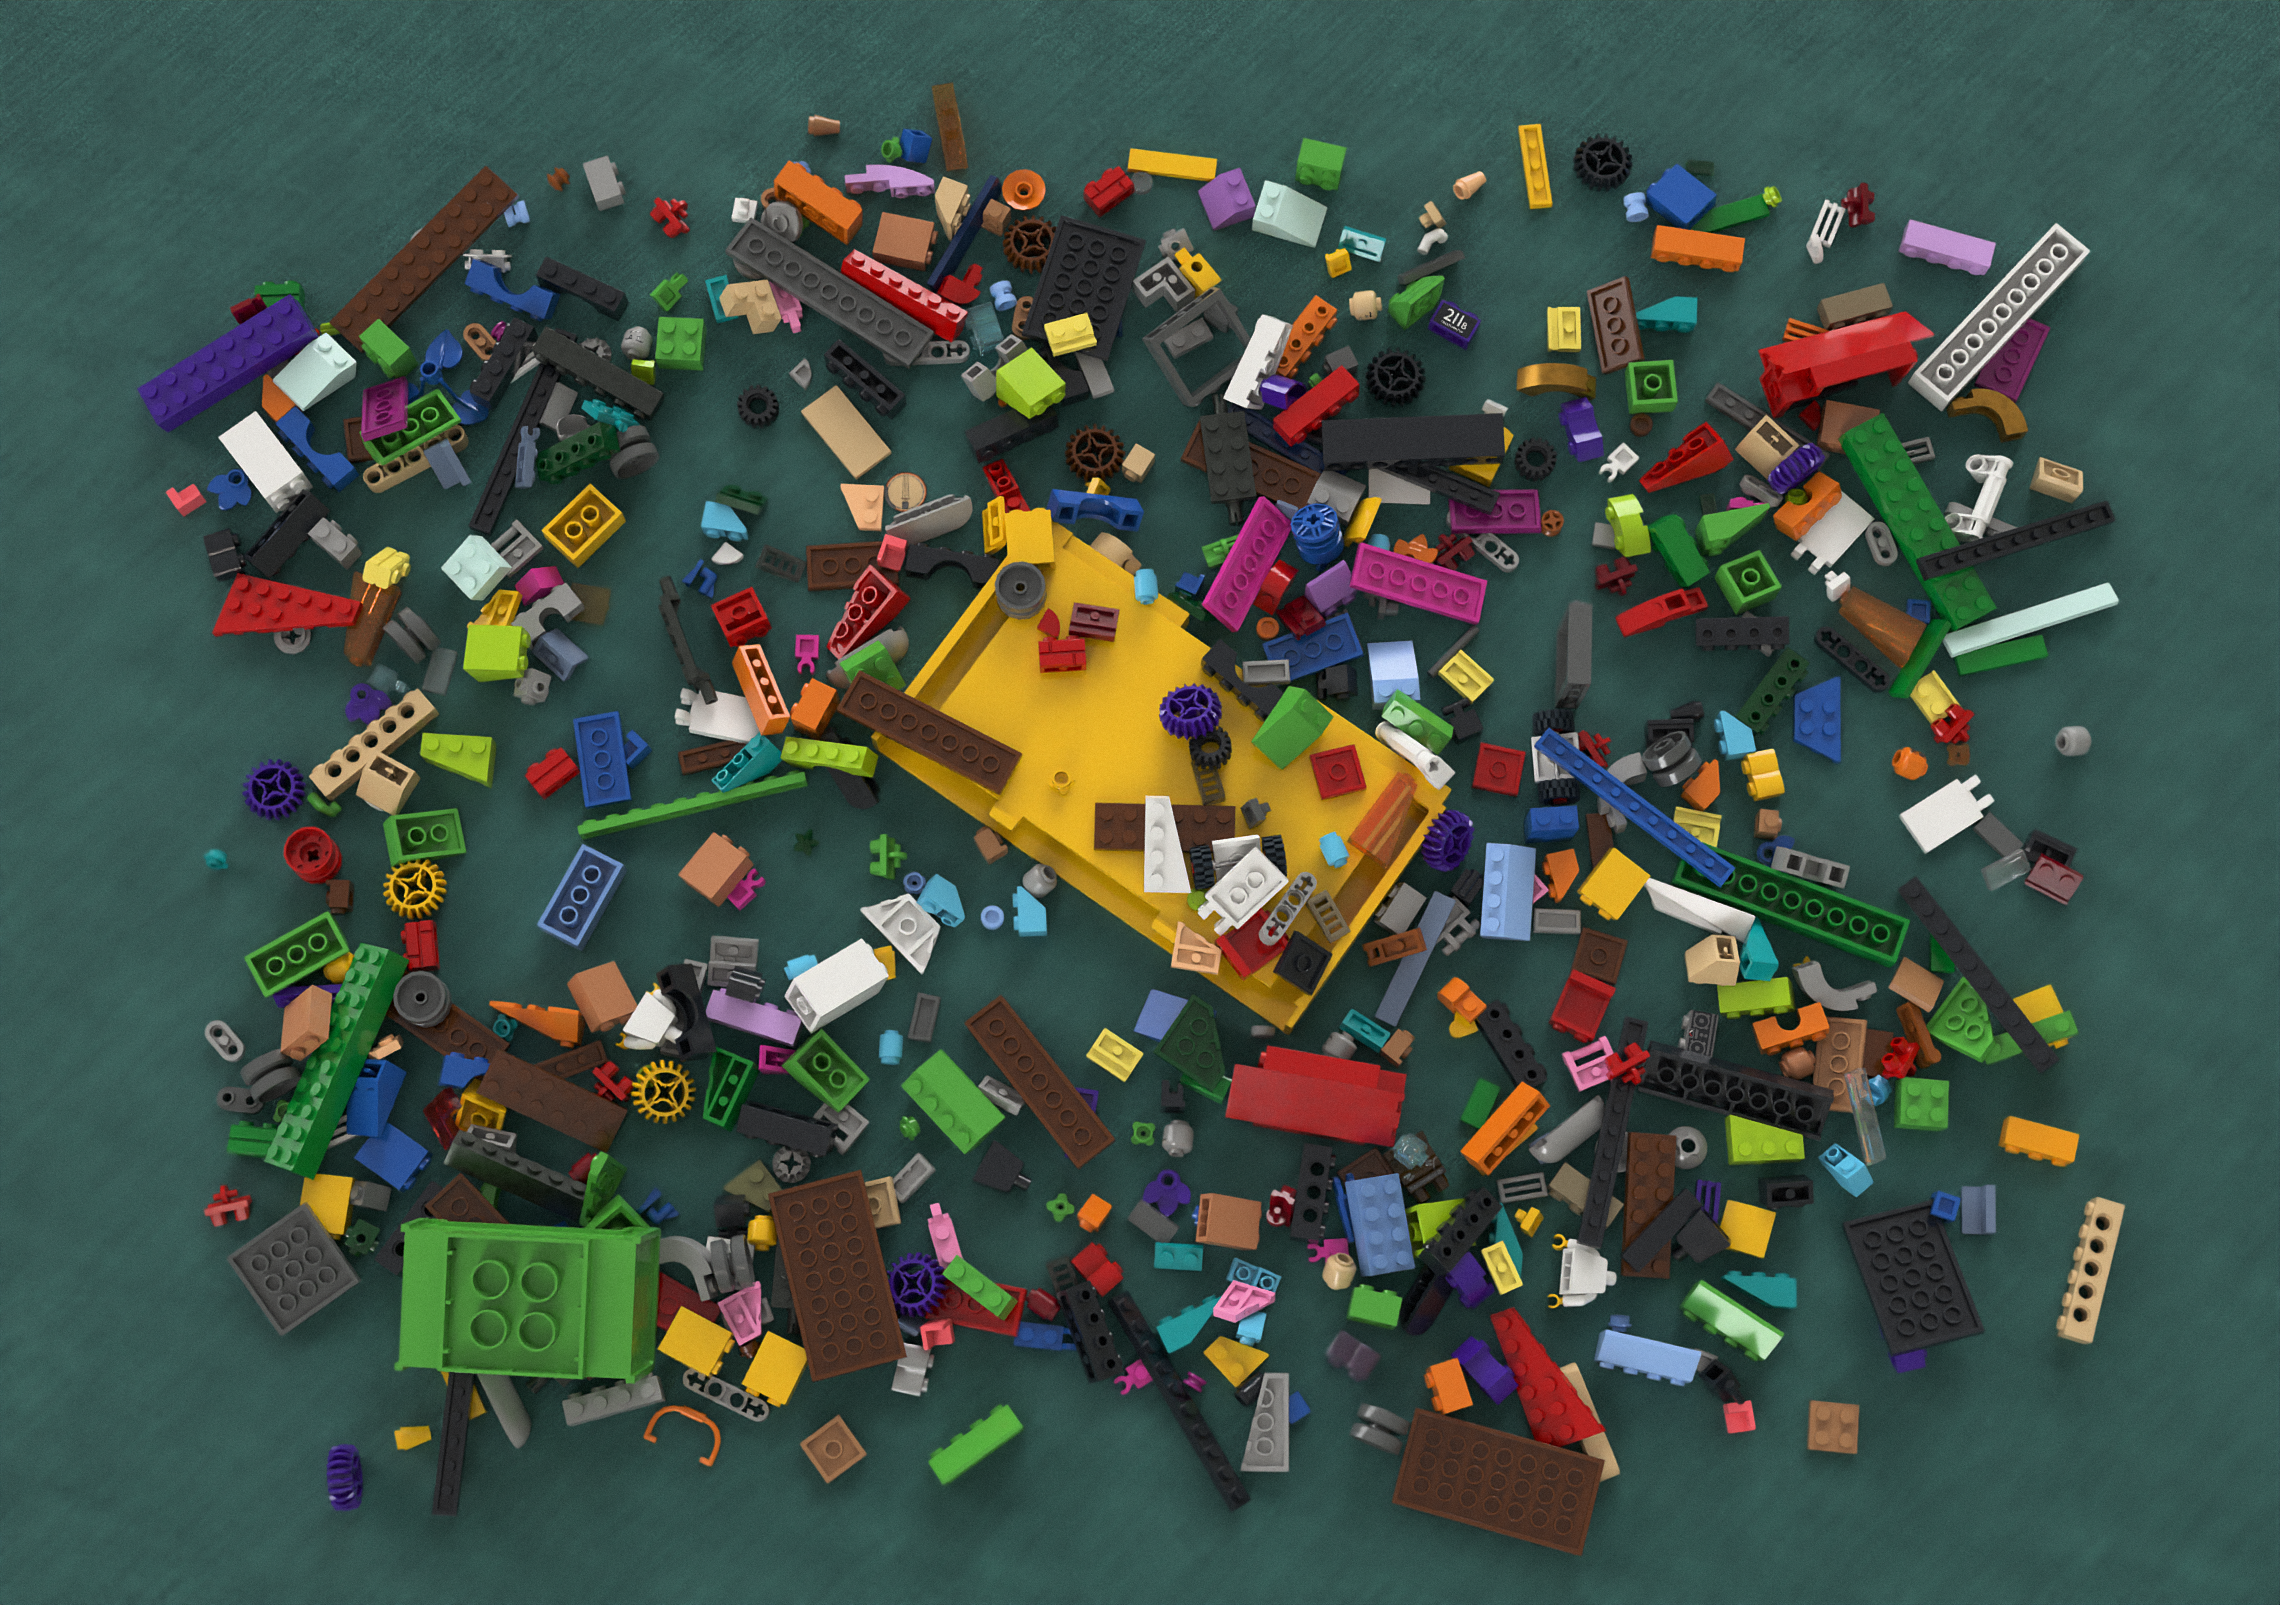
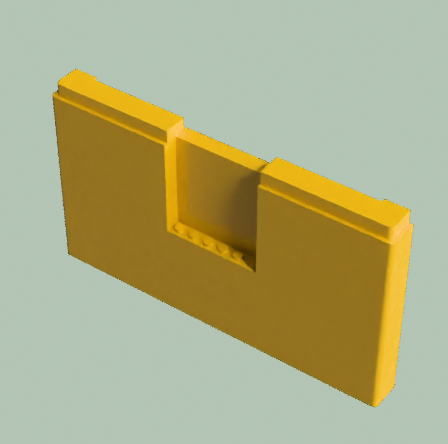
M1052 521L1055 569L1040 570L1045 579L1047 595L1042 610L1037 615L1022 620L1011 618L1002 612L997 603L995 581L998 573L1003 567L1008 565L1007 555L904 692L1022 753V758L1002 794L998 795L877 732H874L871 736L873 746L878 752L973 818L988 826L992 831H997L999 836L1035 861L1052 867L1056 875L1171 955H1173L1178 922L1184 923L1190 930L1204 937L1210 944L1215 945V940L1220 935L1214 930V924L1222 917L1214 910L1204 920L1198 914V911L1189 907L1187 902L1189 893L1144 892V852L1094 850L1095 803L1145 804V796H1169L1171 805L1235 806V838L1259 835L1262 853V837L1281 835L1284 843L1289 882L1261 908L1272 913L1296 877L1302 872H1309L1316 878L1317 885L1307 900L1327 890L1350 929L1348 934L1330 944L1305 902L1285 931L1289 939L1294 931H1299L1333 954L1312 996L1305 994L1273 973L1282 953L1245 981L1241 980L1222 953L1218 975L1203 972L1197 973L1289 1035L1384 901L1388 892L1396 884L1421 848V843L1425 839L1423 835L1430 832L1427 827H1433L1432 819H1439L1438 813L1443 814L1446 810L1444 803L1452 789L1446 785L1440 790L1436 789L1426 780L1423 773L1417 767L1321 702L1319 703L1334 716L1317 740L1283 770L1279 769L1251 742L1264 722L1254 715L1255 711L1240 704L1233 692L1225 691L1219 685V680L1214 676L1211 678L1203 672L1201 660L1211 648L1185 631L1189 625L1190 614L1160 593H1158V599L1154 600V603L1141 604L1140 601L1135 599L1133 575L1075 537L1068 529ZM1074 602L1120 609L1114 642L1085 638L1086 670L1040 673L1038 641H1043V638L1051 636L1037 630V626L1048 608L1057 615L1060 622L1058 640H1065L1067 636H1071L1069 635V627ZM1235 665L1236 673L1243 682V669ZM1195 683L1197 687L1202 684L1206 689L1211 687L1213 693L1218 695L1222 706V716L1219 719V726H1216V730L1221 727L1223 732L1226 731L1228 733L1232 747L1230 760L1227 759L1225 766L1221 763L1220 769L1213 766V770H1209V766H1206L1205 770L1201 769V764L1197 767L1195 761L1191 759L1189 739L1186 740L1184 736L1180 739L1175 735L1170 736L1168 730L1163 728L1159 717V708L1163 697H1168V691L1175 692L1176 687L1183 688L1184 684L1189 687ZM1259 685V686H1252V687H1265L1266 685ZM1209 742L1204 744L1201 749L1205 753H1213L1219 749V745ZM1355 744L1367 789L1321 801L1309 756ZM1059 766L1075 775V781L1069 785V790L1065 794L1060 793L1059 789L1048 785V779L1052 777L1055 768ZM1257 798L1259 804L1268 802L1271 811L1266 813V819L1258 827L1249 829L1240 808L1248 800ZM1332 832H1336L1337 836H1341L1350 855L1346 859L1348 863L1336 869L1334 866H1328L1319 847L1321 845L1319 839ZM1182 853L1190 889L1192 890L1195 888L1191 870L1190 853ZM1214 870V878H1215V884H1216V875H1215V870ZM1303 881L1299 890L1303 891L1308 883ZM1288 896L1291 904L1299 905V901L1295 896ZM1325 900L1316 904L1315 907L1319 908L1326 904ZM1330 908L1320 913L1321 917L1330 913ZM1277 912L1278 919L1282 922H1286V914L1283 912ZM1335 916L1325 922L1326 926L1337 920ZM1339 924L1329 931L1332 934L1342 927ZM1232 925L1231 927L1228 928V930H1227L1223 935L1225 936L1227 933H1229L1230 931H1232L1235 927Z

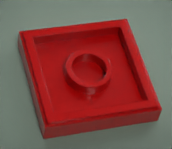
M1480 743L1472 788L1517 797L1526 752Z
M1355 744L1309 756L1321 801L1367 789Z

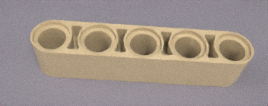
M455 425L383 466L376 463L367 468L363 474V479L372 492L381 493L431 467L423 452L424 449L447 438L456 454L467 447L468 437L461 426ZM455 435H461L459 440L452 441ZM421 456L418 461L411 462L413 457ZM395 466H401L399 471L391 472ZM374 477H380L378 482L371 483Z
M1573 1362L1560 1367L1577 1390V1395L1586 1406H1589L1593 1412L1592 1415L1601 1424L1576 1363ZM1605 1432L1579 1440L1585 1455L1605 1460L1600 1482L1620 1474Z

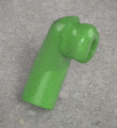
M316 792L309 794L307 800L318 812L327 816H338L337 813L342 810L336 801H332L328 806Z

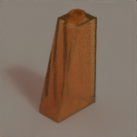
M355 571L350 599L360 601L364 606L356 625L347 626L344 654L348 657L351 664L362 667L363 664L371 665L385 633L383 627L390 621L402 592L393 584L387 589L376 586V583H367L363 581V574Z
M1854 586L1849 593L1844 591L1838 602L1842 605L1838 612L1888 659L1902 669L1908 662L1927 624Z
M1399 771L1347 841L1384 869L1387 868L1417 788V784L1414 783L1415 779L1407 773L1402 774Z

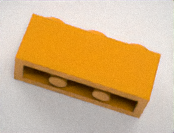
M2009 1116L2003 1121L1998 1146L2005 1148V1151L2008 1153L2019 1154V1152L2028 1154L2030 1159L2041 1161L2044 1158L2051 1160L2053 1165L2065 1167V1165L2075 1160L2080 1134Z

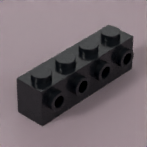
M515 317L511 323L506 325L500 342L497 341L492 349L493 354L489 360L483 363L479 377L474 379L470 385V394L474 402L492 411L497 407L518 369L538 339L533 326Z
M840 339L824 354L827 370L831 374H838L843 378L842 382L849 389L854 388L859 392L858 395L866 403L871 402L876 406L875 410L882 417L887 416L892 420L907 405L904 393Z
M1050 405L1042 414L1035 415L1031 419L1013 409L964 432L967 444L979 464L1005 451H1010L1025 442H1030L1045 433L1054 431V429L1059 428L1057 414L1052 405Z
M303 489L245 553L243 558L268 578L275 576L280 572L282 564L295 555L298 546L310 538L308 535L310 530L323 517L327 518L330 510L312 493Z
M1789 616L1696 619V647H1701V651H1715V647H1724V651H1737L1738 646H1747V650H1761V646H1771V650L1785 649V645H1789Z
M1497 999L1488 1004L1487 1009L1474 1021L1515 1089L1521 1082L1535 1089L1547 1081L1546 1075L1548 1073L1543 1064H1538L1535 1060V1052L1529 1043H1525L1521 1035H1523V1032L1516 1022L1513 1024L1509 1017L1510 1011L1506 1004L1500 1003Z
M749 1100L742 1104L736 1132L743 1133V1136L749 1139H765V1142L770 1145L783 1144L792 1151L805 1150L814 1157L822 1158L833 1151L838 1124Z
M1484 1186L1477 1189H1469L1463 1195V1202L1456 1205L1450 1211V1218L1436 1228L1437 1234L1423 1244L1424 1250L1419 1254V1257L1437 1277L1452 1271L1503 1207Z
M1091 1282L1080 1283L1057 1292L1056 1295L1089 1384L1122 1373L1121 1357L1116 1353L1113 1335L1107 1328L1105 1313L1099 1306L1097 1291Z

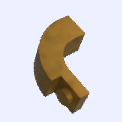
M1561 363L1535 364L1517 369L1516 390L1529 396L1553 391L1567 392L1592 400L1596 396V377L1587 374V369L1580 366Z
M1971 389L1966 398L1959 397L1954 399L1946 409L1948 418L1973 413L1988 417L1995 424L2001 443L2022 439L2028 432L2025 418L2018 406L2005 395L1993 390Z

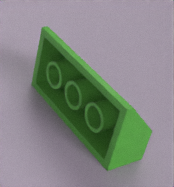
M436 389L408 405L407 428L364 442L362 436L361 439L374 461L383 466L462 421L440 390Z
M327 911L245 956L244 959L264 997L267 998L349 953L350 949L335 916Z
M942 1049L917 1068L901 1085L964 1154L975 1150L1006 1118Z
M1703 1280L1693 1284L1679 1307L1680 1310L1684 1311L1682 1314L1690 1321L1695 1322L1697 1320L1704 1324V1330L1712 1335L1717 1333L1724 1337V1343L1734 1349L1739 1347L1744 1350V1355L1754 1362L1765 1360L1785 1334Z
M1000 1404L989 1412L991 1416L985 1421L980 1418L969 1426L971 1431L963 1435L961 1432L950 1440L952 1445L945 1450L940 1447L930 1454L932 1459L928 1463L945 1487L1025 1430L1008 1404L1004 1407Z

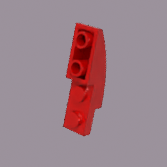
M1003 459L982 467L995 497H1004L1005 513H1009L1012 510L1031 511Z
M1700 587L1686 591L1682 588L1639 604L1617 615L1615 620L1625 638L1662 627L1668 621L1705 611L1708 608V604Z

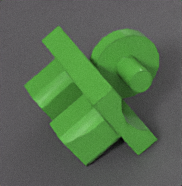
M1238 535L1226 539L1223 538L1218 542L1202 547V552L1209 569L1223 565Z
M882 834L880 839L870 841L871 853L874 855L880 854V861L871 862L870 874L884 877L888 880H895V868H901V861L907 859V853L901 852V845L896 844L895 838Z

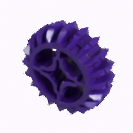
M1808 443L1793 452L1769 474L1767 481L1770 483L1771 488L1778 494H1785L1800 485L1824 463L1825 456L1822 453L1823 451L1814 443Z
M1195 683L1189 687L1184 684L1183 688L1176 687L1175 692L1168 691V697H1163L1159 708V717L1163 728L1168 730L1170 736L1175 735L1178 739L1184 736L1186 740L1189 737H1194L1197 740L1198 735L1206 737L1207 731L1213 732L1214 726H1219L1222 706L1218 695L1213 693L1211 687L1206 689L1203 684L1199 687Z
M268 759L267 765L259 762L260 768L258 770L252 767L251 770L254 774H246L249 782L242 783L243 787L248 789L243 791L242 795L247 798L245 804L250 806L249 810L252 813L257 812L259 818L265 816L269 821H271L273 816L276 820H280L281 814L288 818L290 816L289 810L297 812L295 805H303L299 797L306 796V793L302 791V789L306 788V783L301 782L304 776L301 773L298 774L299 769L296 766L292 767L289 761L283 764L281 759H277L276 763L272 759ZM275 774L271 779L265 780L269 775ZM288 776L291 781L290 793L285 790L287 783L285 780ZM259 786L264 789L261 803L258 799ZM268 787L275 789L278 788L282 793L278 791L271 792V790ZM281 799L284 800L282 803L274 806L276 801Z
M1450 809L1449 811L1445 810L1443 814L1438 813L1439 819H1432L1434 826L1427 827L1430 832L1423 835L1425 839L1421 843L1424 846L1421 851L1424 854L1423 860L1430 867L1444 872L1447 870L1452 871L1454 867H1459L1460 862H1464V857L1466 854H1469L1468 850L1472 847L1471 841L1474 839L1472 835L1474 832L1473 822L1469 820L1466 814Z
M917 1252L914 1257L912 1253H907V1260L900 1256L899 1265L894 1262L891 1263L894 1271H887V1275L890 1276L888 1281L896 1311L900 1310V1314L904 1316L909 1314V1317L912 1318L916 1314L924 1317L925 1310L930 1314L933 1313L932 1305L940 1307V1303L937 1301L938 1298L945 1299V1295L941 1293V1290L948 1289L947 1285L942 1284V1282L948 1279L941 1275L945 1269L942 1266H938V1260H931V1256L928 1254L923 1257L922 1253ZM913 1267H924L922 1271L919 1270L913 1275L907 1272ZM932 1278V1286L929 1291L927 1283ZM901 1279L904 1281V1287L901 1290L902 1294H900ZM910 1279L917 1281V1285L922 1291L915 1289ZM917 1295L925 1298L918 1303H907L909 1299H913Z
M341 1444L332 1447L327 1458L326 1474L329 1499L335 1510L351 1511L360 1506L361 1499L363 1498L361 1457L355 1445Z

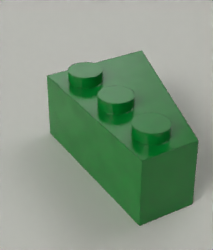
M1677 514L1662 516L1647 525L1650 539L1655 544L1651 548L1655 553L1660 551L1666 561L1664 566L1680 587H1688L1710 573L1707 568V560L1699 554L1696 549L1697 543L1692 536L1688 535L1685 530L1686 524L1680 516H1677Z
M716 1047L717 1052L712 1055L711 1067H709L710 1078L708 1089L706 1090L703 1119L711 1125L731 1133L740 1115L742 1104L746 1102L760 1070L759 1066L754 1062Z

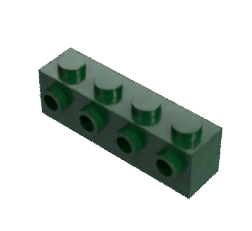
M598 422L538 453L536 465L539 480L549 482L552 485L560 484L563 482V479L579 474V471L594 467L595 463L601 460L610 459L613 454L620 451L616 427Z
M1789 647L1785 649L1735 716L1736 719L1752 729L1753 738L1757 733L1762 735L1770 725L1766 721L1771 715L1776 717L1783 706L1780 705V702L1783 698L1788 700L1796 690L1792 687L1795 682L1799 681L1801 683L1809 673L1806 668L1810 662Z

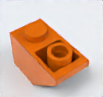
M268 374L263 376L262 407L275 422L280 420L295 406L302 412L273 383V379Z
M1716 759L1710 764L1706 761L1697 771L1700 775L1695 780L1691 777L1682 786L1684 791L1681 797L1697 811L1704 812L1720 794L1719 765Z
M1574 849L1547 854L1544 862H1542L1543 873L1545 876L1548 875L1550 882L1547 885L1550 898L1554 897L1555 903H1560L1580 871Z
M1092 1193L1077 1214V1219L1080 1221L1079 1226L1089 1233L1093 1230L1098 1233L1112 1211L1113 1206Z

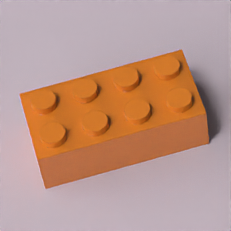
M789 160L774 179L775 197L780 201L788 200L798 208L802 216L848 246L863 225V209H861V205L855 200L845 198L837 188L827 186L819 176H812L806 172L807 170L797 162L794 164Z

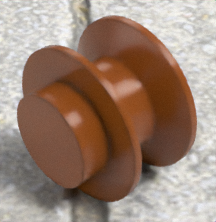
M554 167L555 174H547V181L555 190L563 191L562 185L564 183L570 185L568 180L570 176L563 168L558 169Z

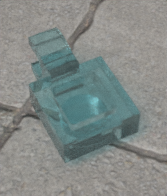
M379 663L367 681L368 685L383 691L387 695H389L392 689L404 696L410 690L406 683L398 680L400 675L397 672Z

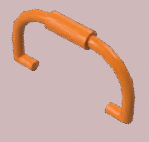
M671 1405L663 1407L653 1415L643 1435L644 1439L656 1443L658 1438L650 1435L658 1418L666 1412H681V1415L709 1425L714 1432V1448L709 1459L701 1456L699 1462L709 1467L713 1465L719 1452L721 1437L718 1427L712 1420L706 1417V1414L685 1405L683 1407Z

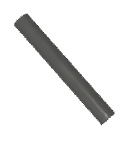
M1473 625L1428 670L1427 674L1434 678L1480 630Z

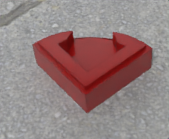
M1815 400L1798 416L1813 432L1818 428L1821 421L1820 406Z
M1048 608L1038 624L1037 630L1051 637H1056L1058 640L1060 622L1057 615Z

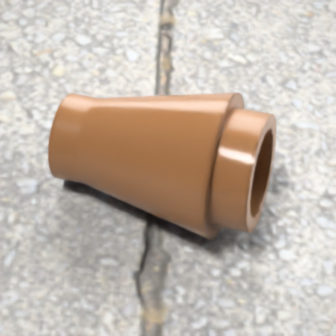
M819 115L809 116L808 134H813V136L839 134L840 120H833Z

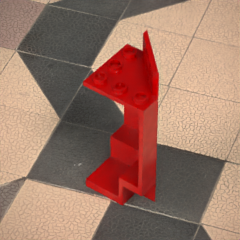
M1904 311L1758 350L1765 369L1759 380L1773 418L1782 417L1793 402L1818 396L1825 387L1887 371L1892 387L1897 386L1918 362L1917 351L1912 347L1911 343L1933 337L1935 334Z
M1267 1045L1266 1052L1261 1051L1258 1067L1235 1064L1225 1117L1253 1122L1252 1126L1362 1146L1365 1143L1394 1147L1402 1102H1404L1405 1097L1404 1089L1407 1074L1380 1070V1065Z

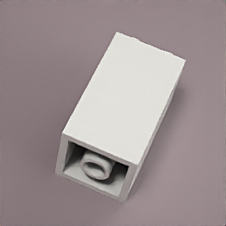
M256 411L218 437L276 513L285 510L303 489L309 492L313 488L302 470Z
M860 939L794 978L785 994V998L812 1034L878 994L889 975L885 965L881 962L879 963L874 956L872 947L866 944L863 939Z

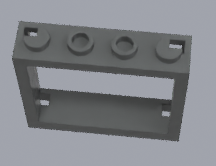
M1216 287L1209 288L1142 338L1182 404L1189 407L1201 404L1206 395L1217 392L1221 388V384L1226 380H1232L1243 355L1190 394L1160 344L1214 303L1218 304L1245 350L1251 340L1220 288Z
M1575 600L1572 603L1569 602L1556 631L1555 708L1578 709L1591 685L1592 604L1580 602V600Z

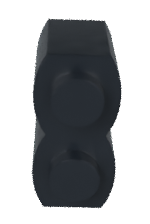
M228 528L203 537L213 574L219 582L237 576V573L246 574L245 567L248 564L247 560L243 558L244 554H240L239 546H242L238 533L234 534Z
M735 966L725 995L753 1003L754 999L760 998L766 979H762L763 973Z

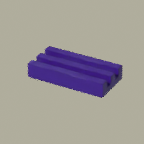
M1698 1179L1696 1180L1695 1198L1699 1202L1701 1201L1702 1186H1705L1704 1209L1708 1213L1711 1187L1714 1188L1712 1218L1717 1223L1721 1183Z

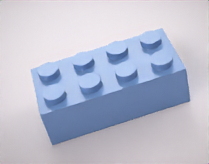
M582 844L537 926L541 931L583 951L625 876L627 869L622 863Z
M1399 1173L1345 1182L1361 1277L1415 1268Z

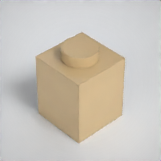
M1136 443L1122 464L1124 477L1132 482L1142 483L1155 463V454Z

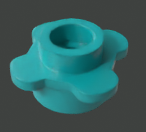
M213 849L209 851V854H204L203 856L206 859V865L212 869L220 870L221 868L227 869L229 867V864L226 863L228 855L223 851Z
M500 1014L498 1020L494 1023L493 1032L499 1037H504L506 1041H511L514 1038V1030L518 1027V1021L507 1018L505 1014Z

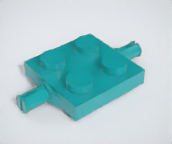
M593 399L592 402L587 400L583 402L582 409L597 421L614 425L620 432H625L628 427L640 425L633 419L634 416L627 413L626 409L620 406L613 405V408L606 406V403Z

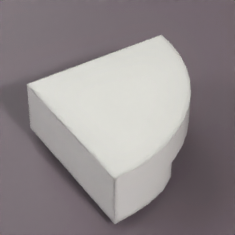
M1816 234L1810 237L1806 248L1813 263L1818 264L1823 261V248L1819 235Z
M725 542L713 556L712 561L719 565L738 563L744 558V555Z

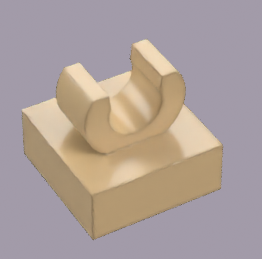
M1432 201L1424 205L1428 213L1420 216L1419 220L1425 228L1430 227L1434 223L1438 228L1446 225L1445 220Z

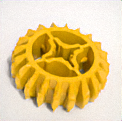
M417 859L415 863L408 861L406 865L400 863L399 869L393 866L391 869L394 874H386V878L390 882L383 883V886L389 890L384 891L383 895L388 897L387 905H393L391 910L394 913L399 911L400 917L403 918L407 914L408 918L413 920L415 913L418 919H422L423 912L428 916L432 915L430 911L432 907L436 911L439 910L436 903L437 901L440 903L444 902L440 895L447 894V890L441 887L447 885V881L441 879L444 873L438 871L439 867L436 864L431 866L430 860L427 859L423 862ZM418 872L415 873V875L410 879L404 878L406 875L410 873ZM427 874L432 879V891L425 888ZM417 884L422 891L414 890L413 892L408 886L412 887ZM399 885L405 889L403 903L398 897ZM419 898H426L424 902L417 905H412L415 904V902Z
M660 1060L658 1068L655 1062H650L652 1070L649 1071L647 1067H642V1070L646 1073L643 1077L637 1073L636 1077L641 1082L640 1084L632 1083L633 1087L639 1088L638 1091L631 1092L632 1096H639V1099L634 1100L633 1104L635 1106L642 1104L637 1110L638 1113L641 1114L647 1110L644 1118L649 1120L654 1115V1123H658L660 1117H662V1122L667 1124L668 1116L671 1117L673 1122H676L677 1117L675 1114L677 1112L681 1117H684L685 1113L681 1109L683 1107L688 1110L691 1109V1106L686 1104L687 1100L695 1101V1097L688 1096L689 1092L696 1091L695 1087H688L689 1084L694 1082V1079H685L690 1072L685 1070L680 1073L683 1067L681 1064H678L673 1069L674 1061L672 1060L668 1062L667 1067H665V1061ZM668 1072L676 1077L673 1080L670 1079L668 1082L662 1083L655 1075ZM650 1080L654 1087V1092L649 1097L650 1099L646 1101L645 1087ZM681 1082L682 1096L677 1103L673 1092ZM658 1085L663 1086L664 1088L668 1086L669 1089L666 1092L668 1094L667 1096L671 1100H669L667 1097H664L663 1095L661 1096V1098L658 1097L661 1093ZM660 1101H666L672 1108L666 1111H657L652 1109L651 1106Z

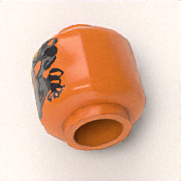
M1911 747L1897 750L1892 758V766L1895 773L1904 778L1916 780L1927 772L1928 764L1926 763L1925 754Z

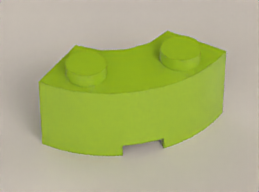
M1633 494L1608 498V507L1605 509L1606 518L1614 530L1615 548L1625 557L1651 552L1648 526H1643L1640 513H1643V510Z

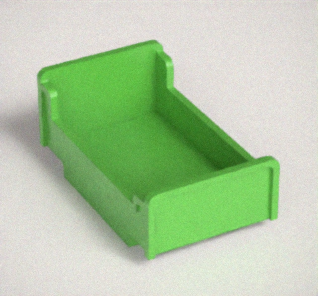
M417 1218L401 1224V1232H405L400 1350L399 1361L395 1363L394 1370L403 1371L409 1367L437 1368V1371L567 1379H584L585 1377L626 1379V1383L635 1384L654 1370L660 1270V1228L625 1227L621 1230L457 1222L433 1218Z

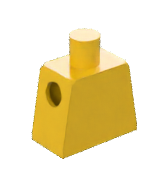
M1184 247L1174 255L1182 265L1179 270L1195 289L1194 299L1221 281V278L1200 253L1192 257Z

